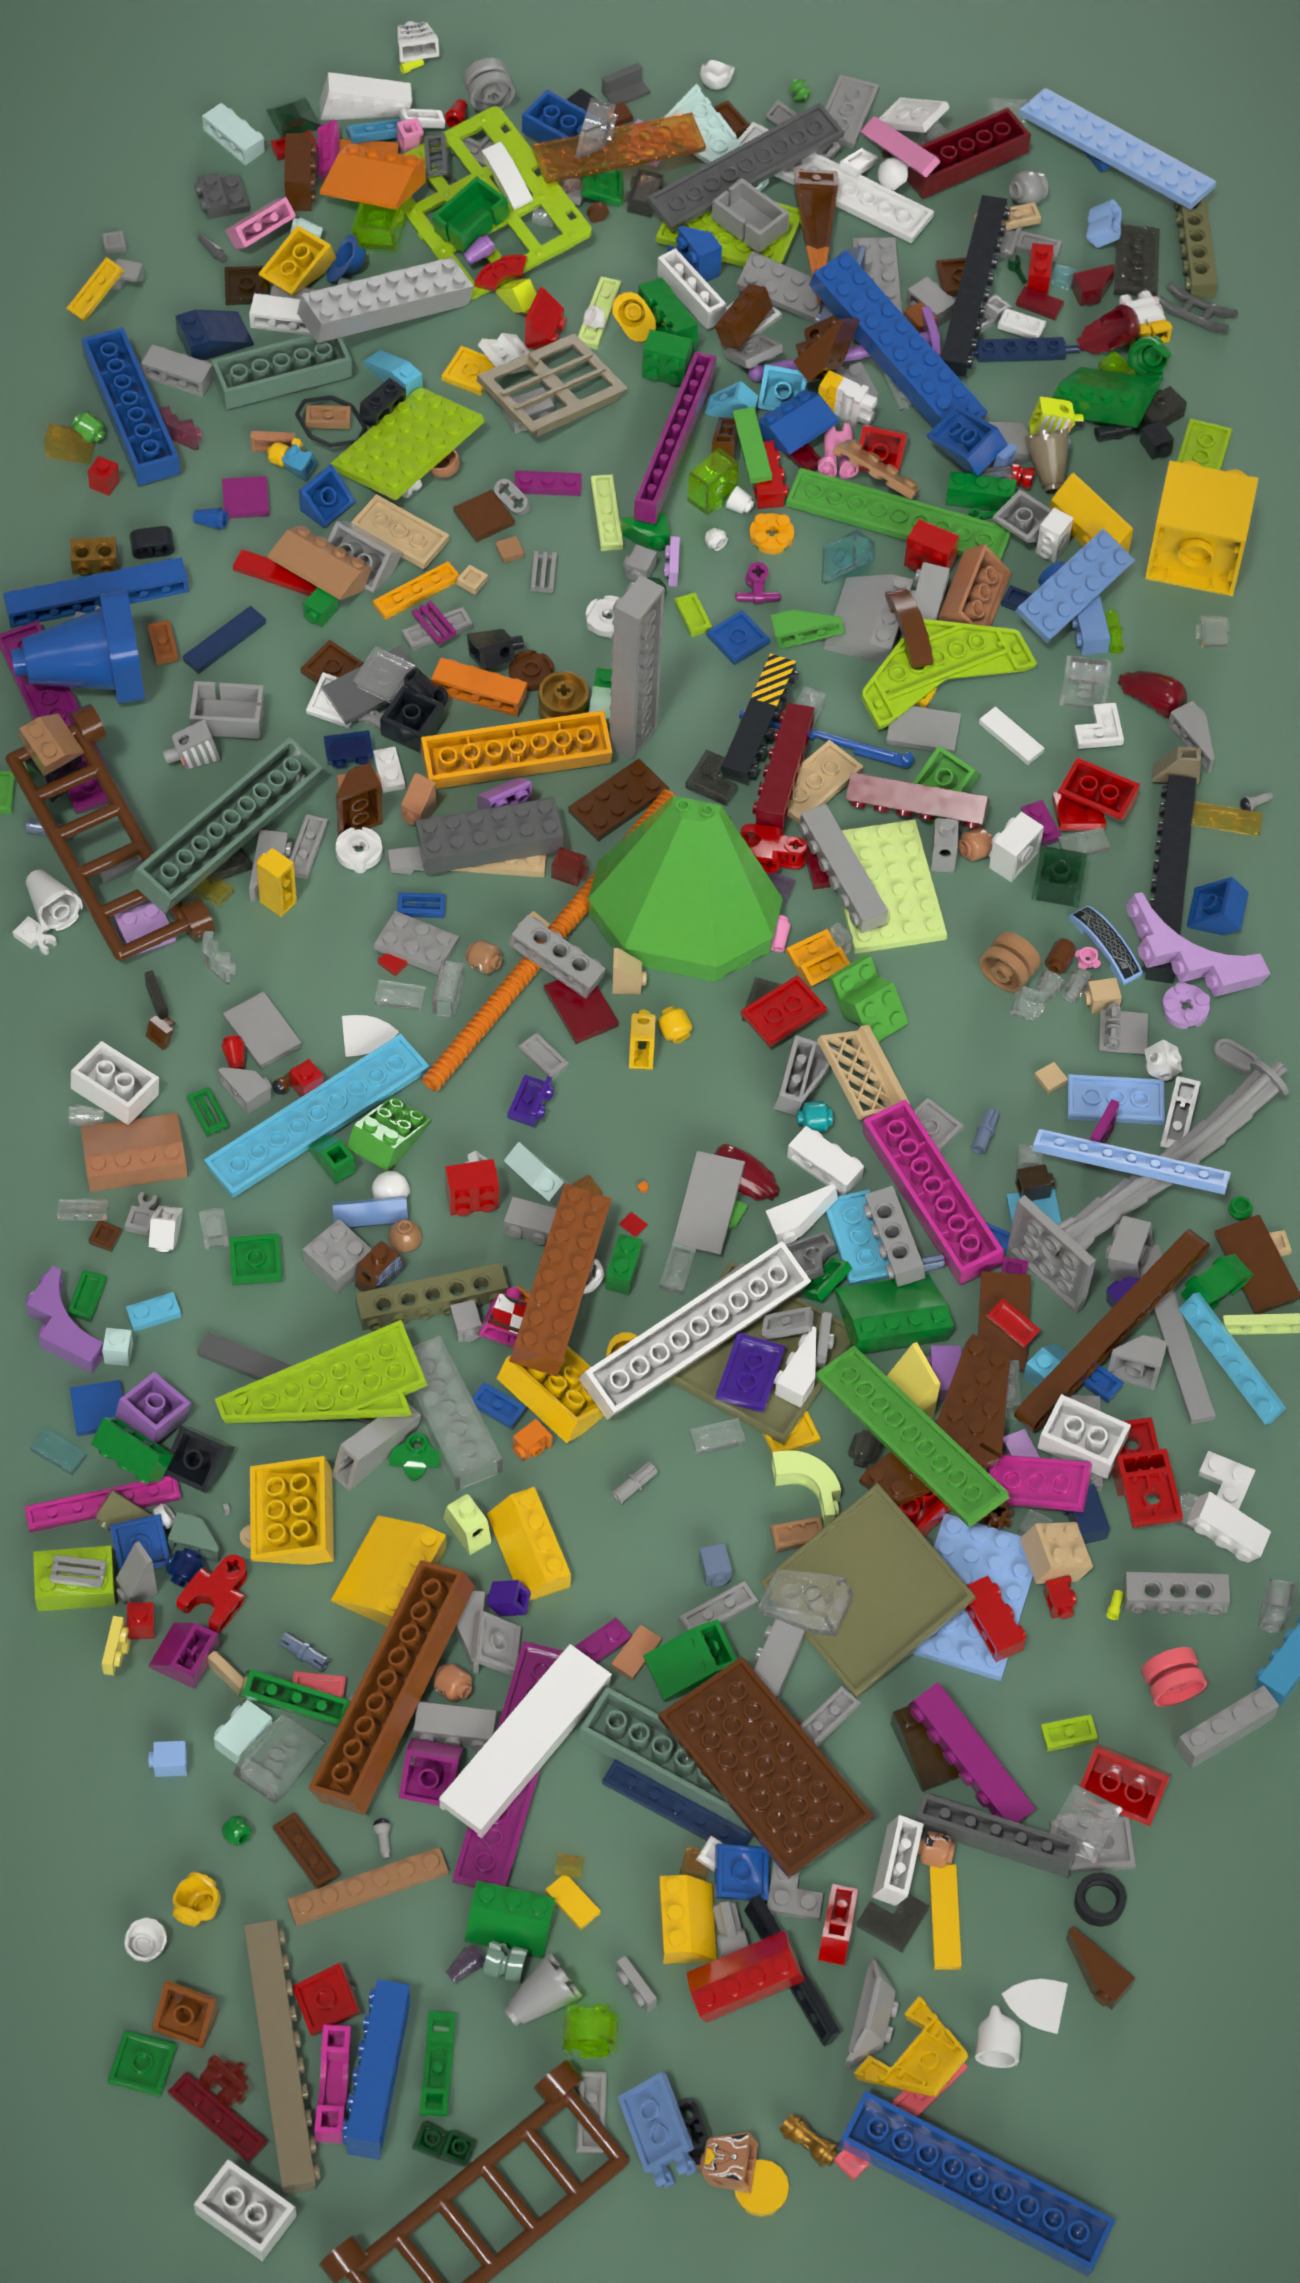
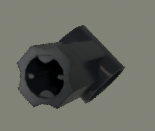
M413 668L410 672L406 673L403 679L405 686L442 703L443 706L446 705L448 693L444 687L436 686L418 668Z

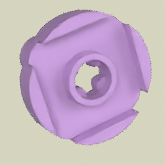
M1179 982L1174 987H1171L1163 997L1161 1006L1165 1014L1164 1017L1168 1023L1180 1029H1188V1026L1195 1025L1198 1027L1208 1017L1210 997L1196 986ZM1182 1003H1187L1192 1008L1184 1010L1182 1009Z

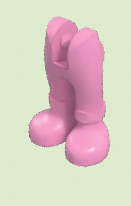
M844 423L842 431H836L835 426L825 431V454L818 462L819 473L836 477L837 455L832 452L836 445L848 439L850 441L851 439L854 440L850 423ZM843 453L840 454L839 476L841 479H848L858 473L859 466L857 465L856 467L849 463V457Z

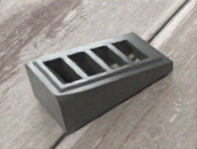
M445 133L424 136L427 178L448 175V150ZM441 145V148L431 149V146ZM442 152V155L431 156V153ZM442 159V162L431 163V160ZM443 166V170H431L432 167Z

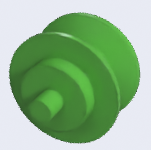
M792 79L793 83L788 91L795 93L793 100L807 101V97L812 90L810 87H805L807 80Z

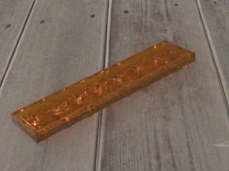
M692 112L537 143L532 146L533 154L545 184L705 152L706 144Z

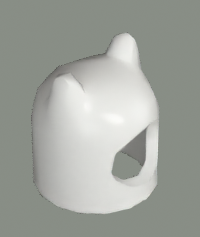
M994 2005L990 2010L989 2016L980 2023L977 2030L978 2041L975 2059L979 2063L990 2067H1013L1019 2063L1020 2029L1014 2020L1002 2015L999 2007Z

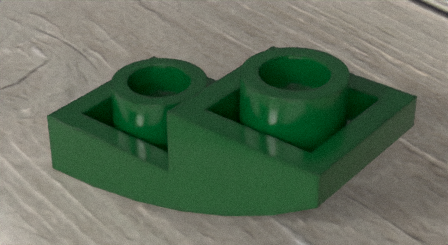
M423 2121L411 2149L451 2164L466 2167L476 2140L453 2130L445 2131Z

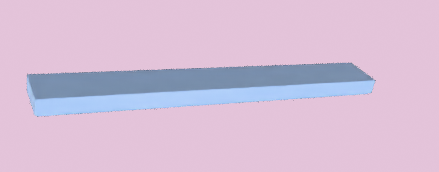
M1042 1129L1038 1130L1033 1144V1151L1219 1194H1225L1231 1173Z

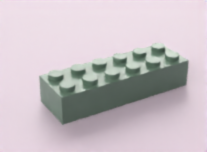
M312 334L211 360L213 379L226 410L352 377L351 358L342 337L317 343Z

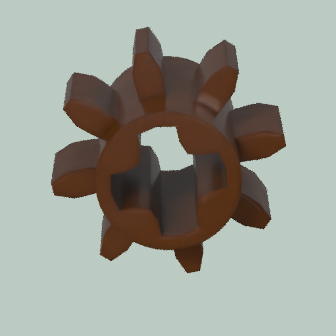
M1005 1501L984 1516L981 1521L987 1522V1528L992 1527L1001 1531L1003 1526L1010 1527L1011 1520L1009 1518H1012L1013 1510H1008L1007 1501Z

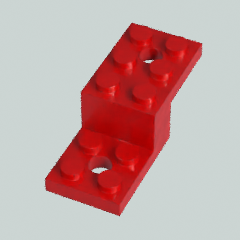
M1152 1417L1123 1421L1131 1425L1126 1442L1135 1441L1139 1447L1132 1450L1124 1444L1120 1454L1116 1456L1112 1475L1117 1496L1124 1495L1132 1528L1181 1522L1183 1520V1513L1167 1448L1159 1449ZM1154 1495L1158 1498L1159 1502L1157 1504H1150L1146 1501L1145 1497Z

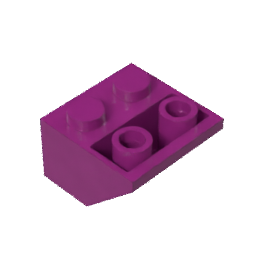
M195 1622L173 1623L148 1667L195 1689L209 1665L208 1656L213 1651L216 1652L220 1646L218 1633Z

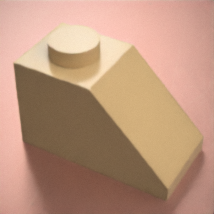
M614 948L612 994L641 995V985H646V971H642V962L623 950Z

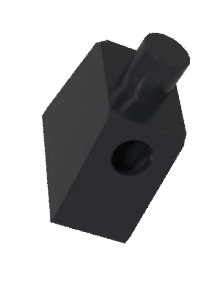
M504 629L467 634L469 656L481 669L514 661V650L524 649L522 635L511 637Z

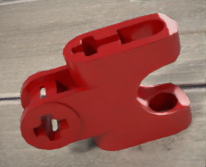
M745 824L741 827L740 834L766 873H775L780 867L793 870L804 867L806 863L804 853L807 850V842L803 838L784 836L783 830L774 826Z
M231 1554L222 1559L213 1573L205 1568H201L177 1598L176 1608L187 1614L197 1605H211L214 1611L208 1620L209 1629L221 1634L240 1610L246 1599V1595L239 1591L247 1580L244 1559L236 1554Z

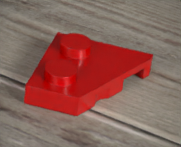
M1053 793L1052 803L1059 831L1105 830L1106 820L1104 813L1058 793Z

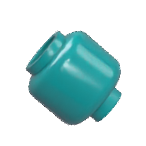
M824 1101L804 1102L802 1110H797V1124L802 1125V1128L807 1126L811 1130L824 1133L827 1131L828 1126H832V1107H828Z

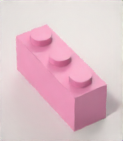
M286 197L279 198L225 231L235 249L245 248L295 218L296 215Z

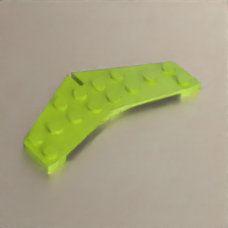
M923 619L931 645L933 665L911 668L904 650L906 643L904 637H902L864 687L861 693V700L877 730L889 726L947 679L1025 672L1035 668L1037 662L1021 633L1015 629Z

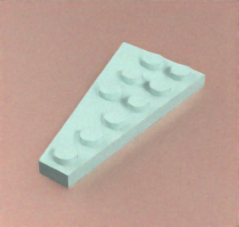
M698 84L657 124L659 132L706 164L741 146L736 134L720 113L715 111L710 100L701 92ZM769 178L754 187L761 192L769 183Z

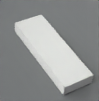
M994 707L979 719V724L1025 764L1029 765L1044 753L1045 748L997 707Z

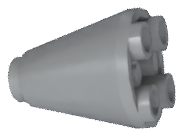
M551 1952L540 1960L507 2002L508 2006L504 2008V2011L515 2026H518L520 2023L524 2025L564 2008L583 1997L574 1984L569 1986L573 1981L561 1967L557 1969L560 1964Z

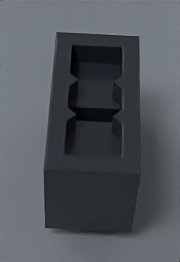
M391 378L387 379L360 402L359 419L370 428L377 426L385 415L391 414L400 402L406 400V389Z

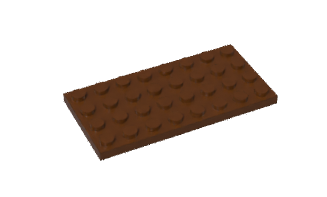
M743 1657L731 1663L658 1714V1719L788 1879L873 1818L871 1811Z

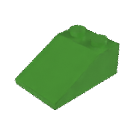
M938 745L913 783L970 793L981 777V774ZM933 818V821L927 822L934 826L935 819L937 818Z

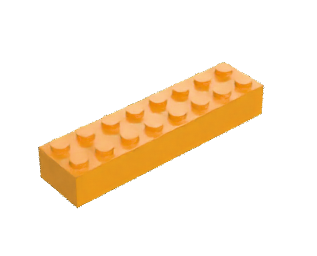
M604 710L421 737L420 746L426 778L436 783V789L611 763L612 748Z

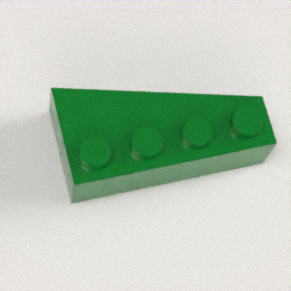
M662 277L639 284L638 295L646 302L656 319L655 330L692 339V355L695 351L697 352V344L699 343L698 323L677 298L671 287L667 285Z

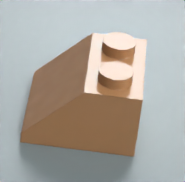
M59 713L38 717L19 728L18 738L43 776L84 753Z

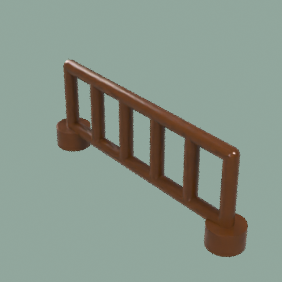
M91 704L70 712L69 719L71 725L68 726L83 749V756L88 766L36 788L23 762L31 759L25 747L23 746L6 755L7 765L116 960L124 961L184 932L188 934L192 941H195L215 931L214 923L207 907L197 897L184 904L180 900L170 909L176 921L123 944L109 918L149 899L136 889L101 905L91 887L88 878L138 855L144 862L154 854L93 745L105 739L106 733L98 713ZM96 778L110 804L58 827L44 801ZM118 816L132 843L80 866L66 839Z
M565 2060L535 2085V2091L544 2100L542 2105L366 2250L353 2235L329 2253L319 2263V2266L332 2283H341L345 2279H348L351 2283H373L365 2272L396 2248L423 2283H445L408 2237L439 2212L482 2265L462 2283H488L628 2165L629 2157L576 2093L575 2089L584 2079L572 2064ZM565 2106L609 2158L581 2183L577 2181L537 2131ZM523 2141L567 2194L538 2219L494 2166ZM481 2176L524 2229L523 2232L496 2254L491 2251L452 2202L455 2197Z

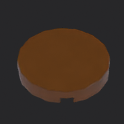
M535 650L520 652L515 655V660L509 664V677L527 682V691L531 692L538 691L544 678L554 673L552 660L546 654L536 653Z

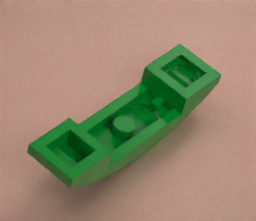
M428 2011L419 2115L447 2117L456 2013Z

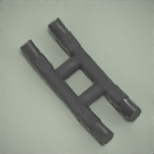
M1170 282L1166 289L1173 293L1178 300L1185 302L1180 308L1163 296L1159 298V304L1167 313L1201 326L1209 332L1227 333L1229 330L1228 324L1209 320L1212 313L1220 318H1237L1238 310L1228 309L1219 305L1216 306L1189 294V292L1184 291L1181 287L1179 288L1173 282ZM1193 305L1204 309L1201 316L1189 312Z

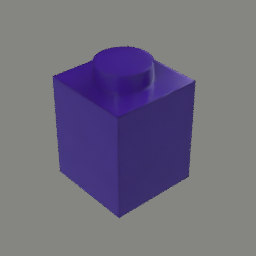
M519 1580L492 1581L487 1597V1605L499 1616L526 1615L531 1591Z

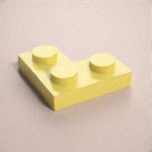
M113 1616L102 1660L103 1673L114 1676L116 1667L121 1666L124 1653L128 1654L131 1640L128 1638L129 1628L125 1627L124 1617Z

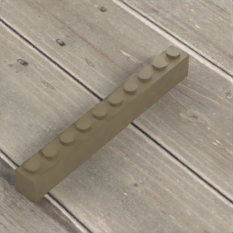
M276 1920L244 1925L283 2195L316 2190L315 2180H320L318 2163H312L311 2157L312 2153H316L314 2136H308L307 2127L312 2126L310 2109L304 2110L303 2100H308L306 2083H300L299 2074H304L302 2057L297 2058L295 2048L301 2046L299 2032H293L292 2022H296L297 2019L295 2005L289 2006L288 1996H293L291 1979L285 1980L284 1971L289 1970L287 1954H281L280 1945L285 1944L283 1928H277Z

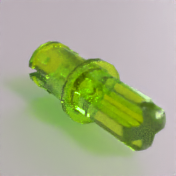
M1109 610V612L1105 613V618L1111 638L1110 653L1119 654L1124 651L1122 642L1123 628L1120 627L1118 612Z

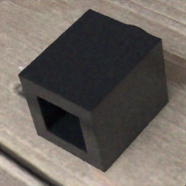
M1160 420L1142 427L1139 442L1150 458L1154 460L1166 457L1172 452L1174 438Z

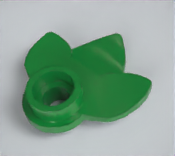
M413 1433L408 1436L404 1444L394 1447L389 1457V1466H403L406 1476L411 1481L420 1479L425 1473L426 1467L438 1468L440 1464L438 1451L430 1446L428 1438L421 1433ZM420 1444L422 1447L415 1449L413 1445Z

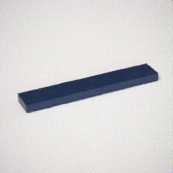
M616 1759L602 1780V1784L706 1841L712 1836L723 1844L748 1846L753 1838L752 1833Z

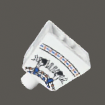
M409 21L405 25L398 27L400 62L439 57L438 37L428 23Z

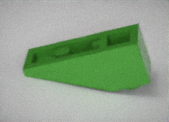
M799 610L781 611L771 615L779 649L845 633L840 616Z

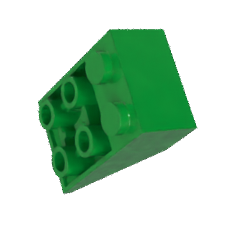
M718 1619L693 1627L643 1655L663 1701L691 1692L737 1660Z

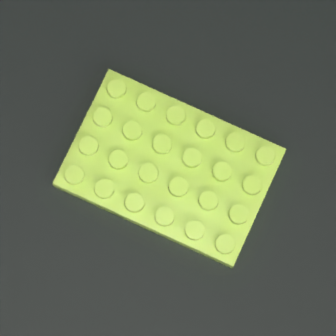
M916 820L842 830L888 910L887 924L861 934L858 927L853 926L847 908H843L854 954L947 940L946 928Z

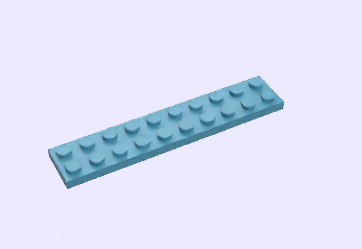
M400 1033L204 1159V1165L229 1195L234 1198L307 1151L310 1145L327 1135H332L426 1074L430 1066Z

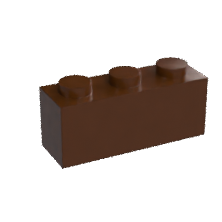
M748 284L714 326L723 347L740 349L771 311L773 305L766 287Z

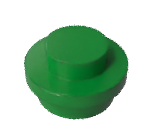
M1238 1196L1230 1201L1228 1211L1233 1218L1245 1220L1251 1216L1253 1206L1248 1198Z

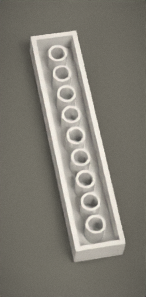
M781 1241L586 1370L579 1377V1380L608 1420L803 1290L811 1280L785 1243Z

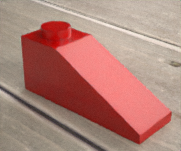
M832 1884L818 1961L844 1966L858 1889Z

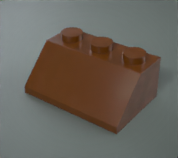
M370 763L358 765L348 770L336 795L338 837L349 828L362 830V827L370 829L383 824L381 782Z

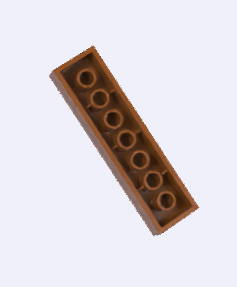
M566 1183L564 1184L509 1362L558 1376L612 1198Z

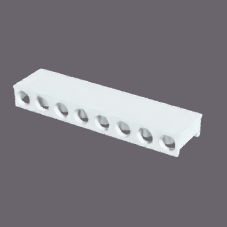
M570 1644L439 1798L440 1808L442 1810L446 1809L477 1832V1836L482 1839L596 1703L605 1688L610 1686L612 1674Z

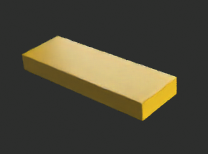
M106 257L67 306V310L85 322L120 278L124 270Z

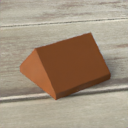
M166 1980L152 2030L203 2048L219 2012L217 1999Z

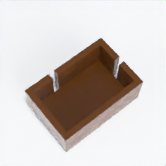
M286 133L284 187L285 197L288 199L293 211H312V202L316 203V189H312L317 184L316 173H313L317 170V157H313L316 156V142H312L311 133Z

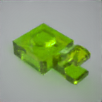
M1116 352L1099 361L1098 368L1100 370L1135 375V371L1128 366V362Z

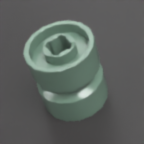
M492 1940L487 1951L483 1975L499 1978L503 1975L506 1981L520 1984L524 1975L529 1950L516 1946L508 1949L507 1944Z

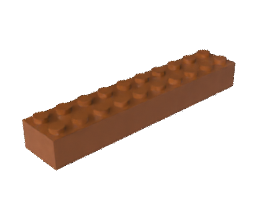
M420 1560L308 1787L321 1803L361 1815L365 1814L475 1587L464 1571Z

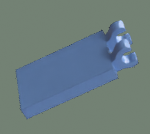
M660 2072L618 2096L644 2172L653 2173L657 2187L664 2185L665 2188H668L675 2184L673 2174L666 2167L668 2163L674 2160L679 2175L686 2173L689 2176L697 2171L695 2162L688 2155V2152L693 2150L694 2147L666 2073Z

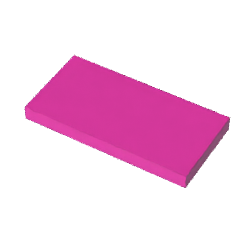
M1002 1455L997 1464L990 1466L989 1474L1008 1491L1009 1499L1006 1500L1007 1506L1084 1512L1092 1464L1085 1461Z

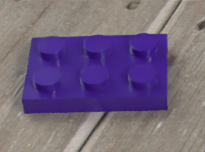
M737 1333L716 1393V1400L764 1413L786 1346Z

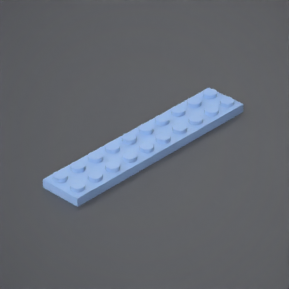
M1044 88L1020 109V116L1190 210L1216 186L1215 180L1047 88Z

